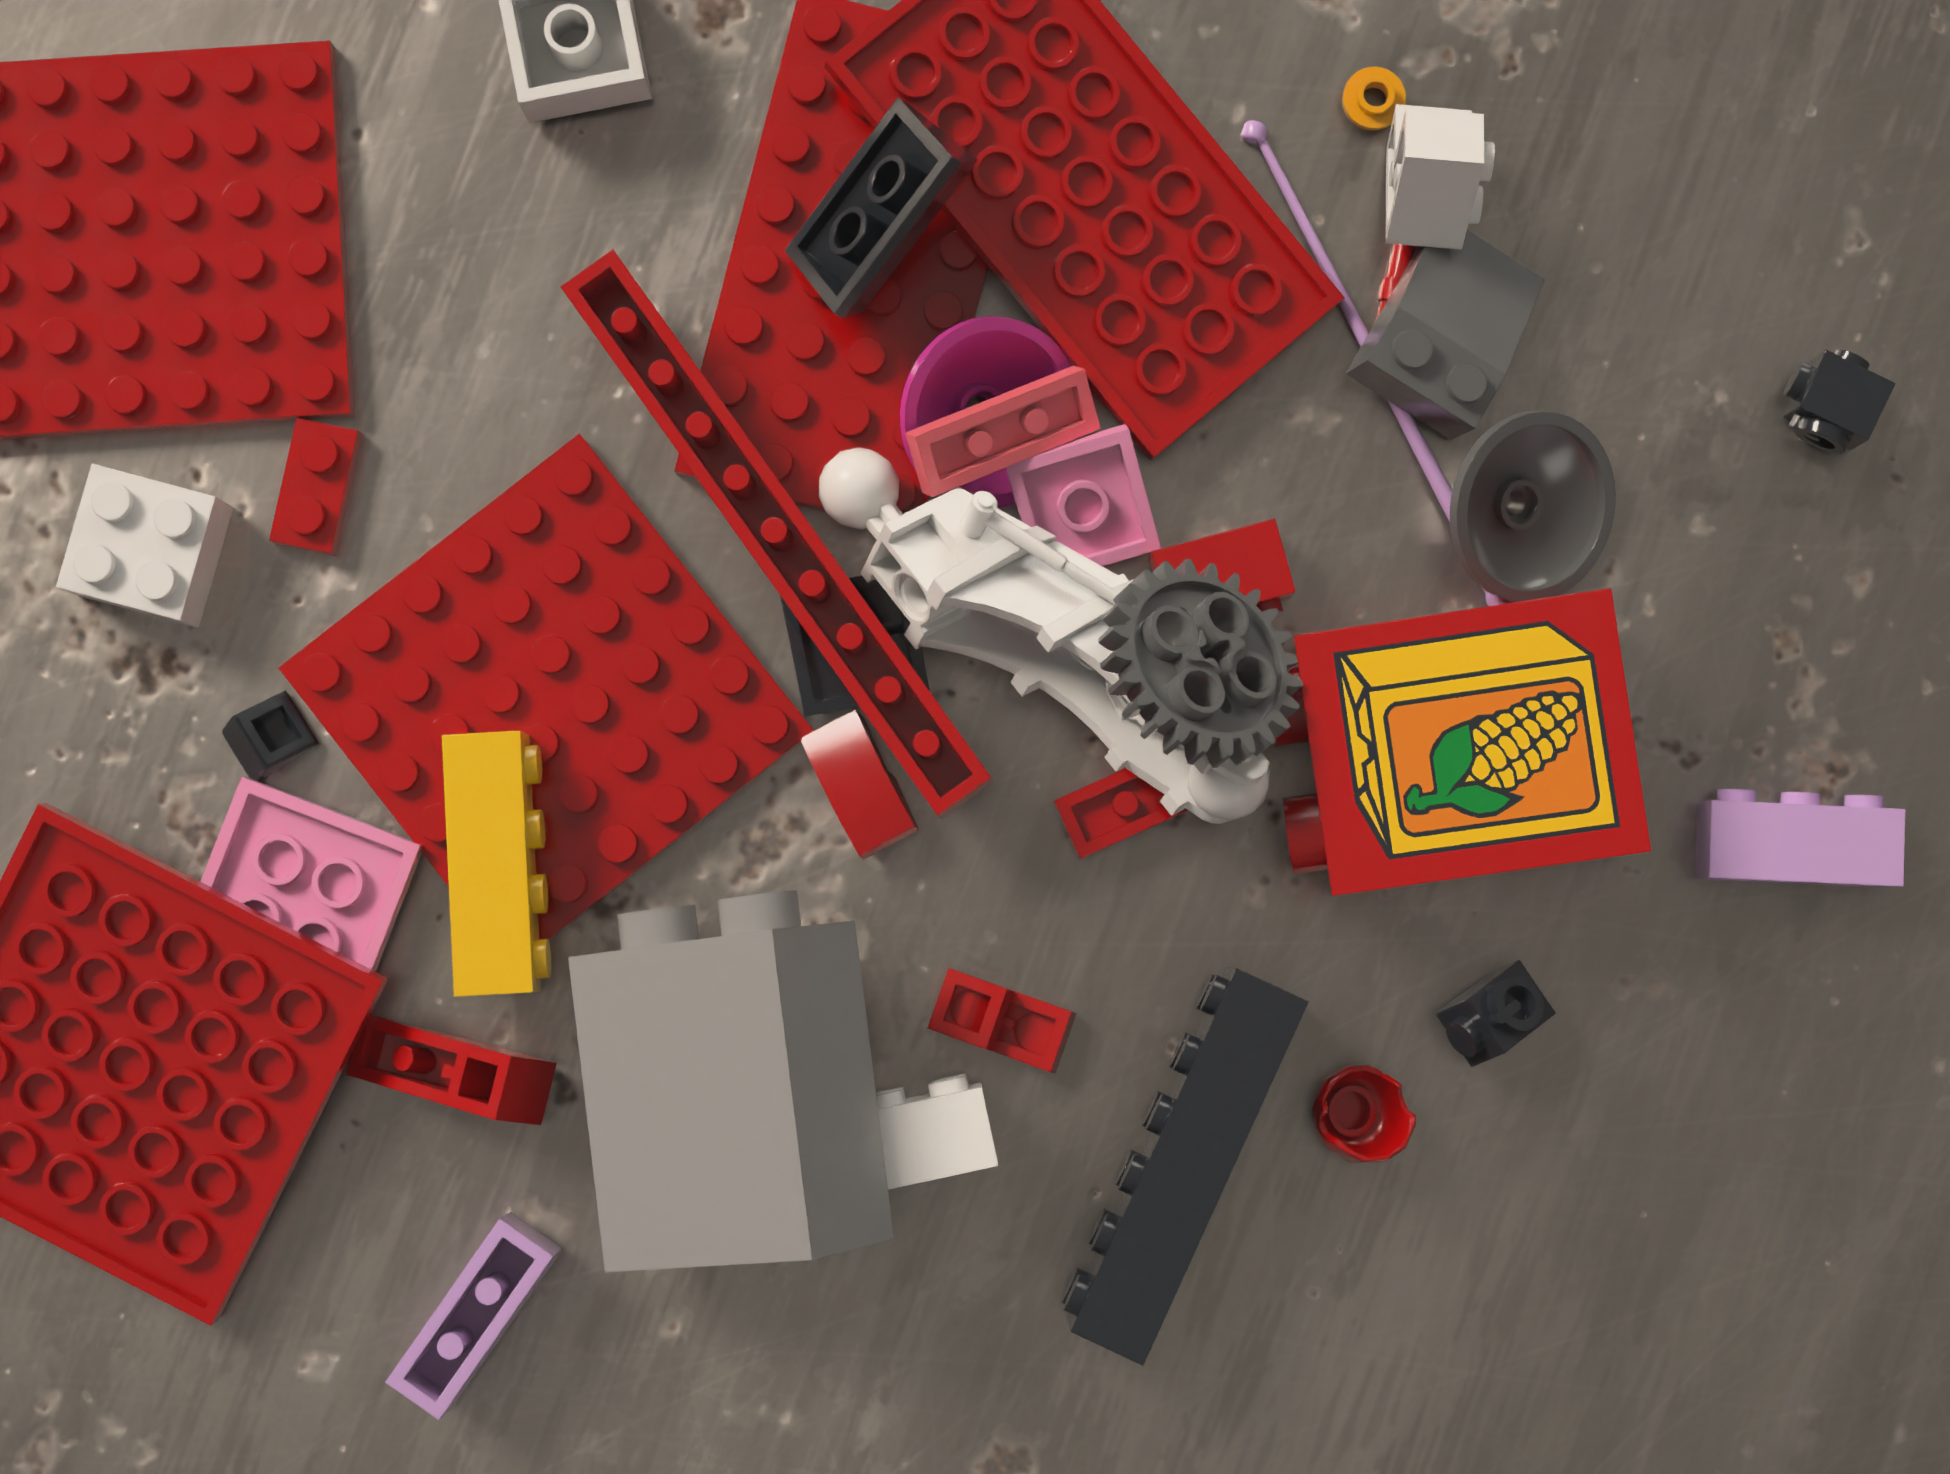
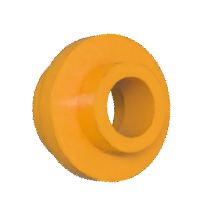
M1367 67L1357 71L1346 83L1342 95L1343 109L1349 120L1356 126L1370 131H1378L1391 126L1396 104L1405 105L1406 93L1401 80L1393 72L1382 67ZM1369 88H1378L1385 94L1386 102L1381 106L1369 105L1364 99V91Z

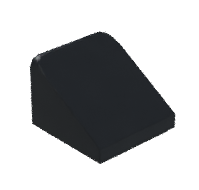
M286 690L232 716L222 730L225 740L248 777L258 782L269 777L319 744Z

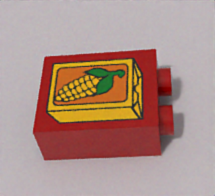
M1611 588L1294 635L1298 666L1293 667L1287 673L1303 681V687L1291 696L1300 707L1287 718L1290 727L1275 739L1274 744L1275 747L1305 742L1310 743L1317 793L1283 798L1286 832L1294 875L1328 870L1332 896L1651 852Z

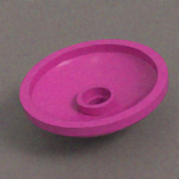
M999 316L969 319L947 329L935 338L913 365L901 399V435L905 451L914 469L915 466L906 439V432L966 409L968 401L974 396L981 403L1071 367L1060 347L1038 328L1020 320ZM1005 468L959 486L973 495L979 491L991 493L997 500V508L1015 504Z

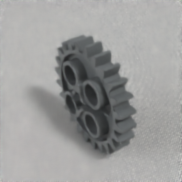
M1186 559L1176 569L1168 561L1162 562L1153 572L1145 569L1115 596L1113 601L1116 605L1103 617V621L1110 628L1098 640L1100 645L1113 652L1100 663V668L1107 672L1118 674L1119 680L1108 689L1109 694L1117 696L1127 695L1130 703L1121 715L1126 719L1140 714L1145 720L1140 736L1146 739L1158 731L1164 736L1162 743L1164 754L1168 755L1176 747L1183 745L1187 764L1193 765L1206 754L1212 768H1218L1229 758L1235 765H1239L1252 754L1258 756L1272 745L1275 739L1290 727L1287 718L1300 707L1291 696L1303 687V681L1287 673L1298 664L1297 655L1284 652L1282 647L1293 635L1291 631H1275L1271 623L1279 614L1276 608L1261 612L1256 606L1261 594L1259 589L1256 588L1245 596L1239 592L1240 580L1238 574L1234 573L1223 583L1219 581L1215 564L1210 563L1198 574L1191 559Z

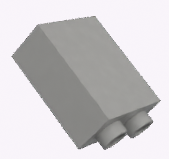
M797 890L747 895L717 900L722 936L699 939L695 905L644 910L617 915L621 950L568 957L605 1273L810 1261L894 1240L855 920L801 926Z

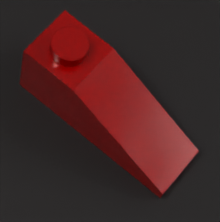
M371 1014L351 1053L346 1075L492 1120L541 1126L557 1063L512 1049Z

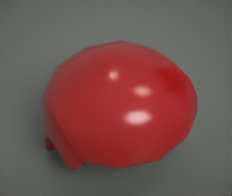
M1370 1065L1344 1066L1321 1081L1312 1106V1122L1321 1143L1327 1150L1349 1163H1380L1388 1161L1407 1147L1416 1126V1115L1408 1109L1404 1101L1402 1084Z

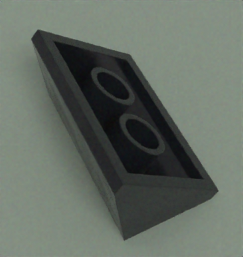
M898 97L787 246L785 252L834 314L844 319L861 313L879 292L978 159L910 104Z

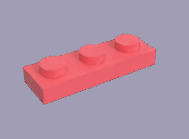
M1071 366L908 431L905 435L922 493L935 497L1101 428L1085 369Z

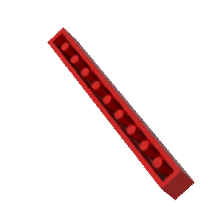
M612 249L560 286L936 815L943 819L994 781L616 252Z

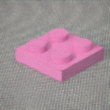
M1126 424L1079 437L1005 468L1020 521L1030 527L1039 526L1057 536L1055 538L1057 542L1100 566L1161 549L1132 438Z

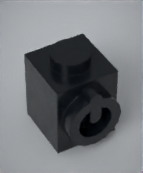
M1835 349L1834 352L1825 350L1809 361L1808 364L1801 361L1793 371L1783 393L1784 396L1791 398L1783 417L1791 421L1788 427L1804 442L1830 453L1843 454L1846 448L1852 450L1869 440L1896 383L1868 370L1869 362L1855 353L1842 349Z
M1517 960L1484 976L1435 1015L1446 1029L1448 1040L1453 1048L1465 1057L1472 1068L1505 1054L1554 1016L1556 1012L1522 962Z

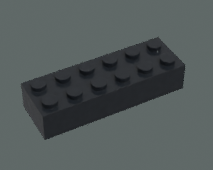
M1226 967L1222 976L1217 974L1210 975L1196 1005L1197 1010L1205 1013L1195 1036L1184 1032L1170 1061L1169 1067L1178 1072L1168 1095L1157 1091L1143 1120L1142 1126L1151 1132L1141 1154L1132 1149L1130 1150L1118 1174L1115 1185L1119 1186L1118 1190L1123 1192L1114 1213L1105 1208L1102 1210L1088 1242V1244L1092 1245L1091 1250L1096 1252L1087 1272L1078 1267L1075 1269L1063 1295L1061 1303L1065 1304L1063 1311L1068 1312L1067 1320L1070 1332L1142 1366L1144 1365L1309 1001L1238 968Z

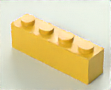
M522 731L442 735L454 997L542 991L541 978H550L551 976L550 943L548 939H539L538 913H547L548 886L545 874L536 875L535 849L544 848L545 823L543 811L541 809L533 810L532 784H541L542 780L539 745H530L529 735Z

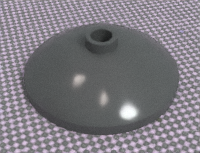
M1535 410L1514 414L1501 420L1488 429L1475 442L1463 460L1453 485L1450 501V531L1453 546L1462 567L1478 586L1496 597L1520 602L1559 596L1574 587L1589 573L1600 557L1609 538L1616 505L1615 480L1612 467L1599 440L1587 427L1569 416ZM1510 495V504L1506 509L1507 500Z

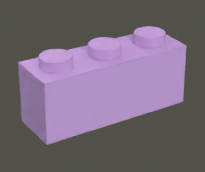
M1717 789V800L1697 803L1695 879L1880 888L1903 887L1905 809L1884 808V796L1845 795L1844 806L1820 805L1819 793L1781 792L1780 803L1756 802L1755 790Z
M512 1212L499 1218L385 1383L440 1420L453 1408L563 1248Z

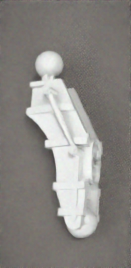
M859 447L840 451L824 466L819 477V499L826 513L839 524L856 529L867 528L876 539L860 574L867 583L876 579L909 620L910 625L904 635L915 649L920 647L935 648L963 654L993 664L1015 674L1010 683L1022 697L1039 688L1072 711L1107 746L1109 751L1104 758L1115 772L1125 767L1165 794L1160 802L1171 816L1186 808L1204 821L1221 824L1247 817L1264 802L1269 788L1270 770L1268 767L1270 762L1262 753L1258 756L1252 754L1239 765H1235L1229 758L1218 768H1212L1206 754L1193 765L1187 764L1183 745H1179L1166 755L1163 753L1162 747L1164 736L1158 731L1146 739L1140 736L1145 723L1140 714L1126 719L1121 715L1130 703L1127 695L1117 696L1109 694L1108 689L1119 680L1117 673L1107 672L1100 668V663L1113 651L1104 648L1098 643V640L1110 628L1103 621V617L1116 605L1113 599L1133 579L1129 581L1123 573L1117 575L1057 542L1055 540L1057 536L1039 526L1030 527L998 509L996 498L989 492L979 491L973 495L957 487L903 514L896 506L899 497V478L890 461L879 453Z

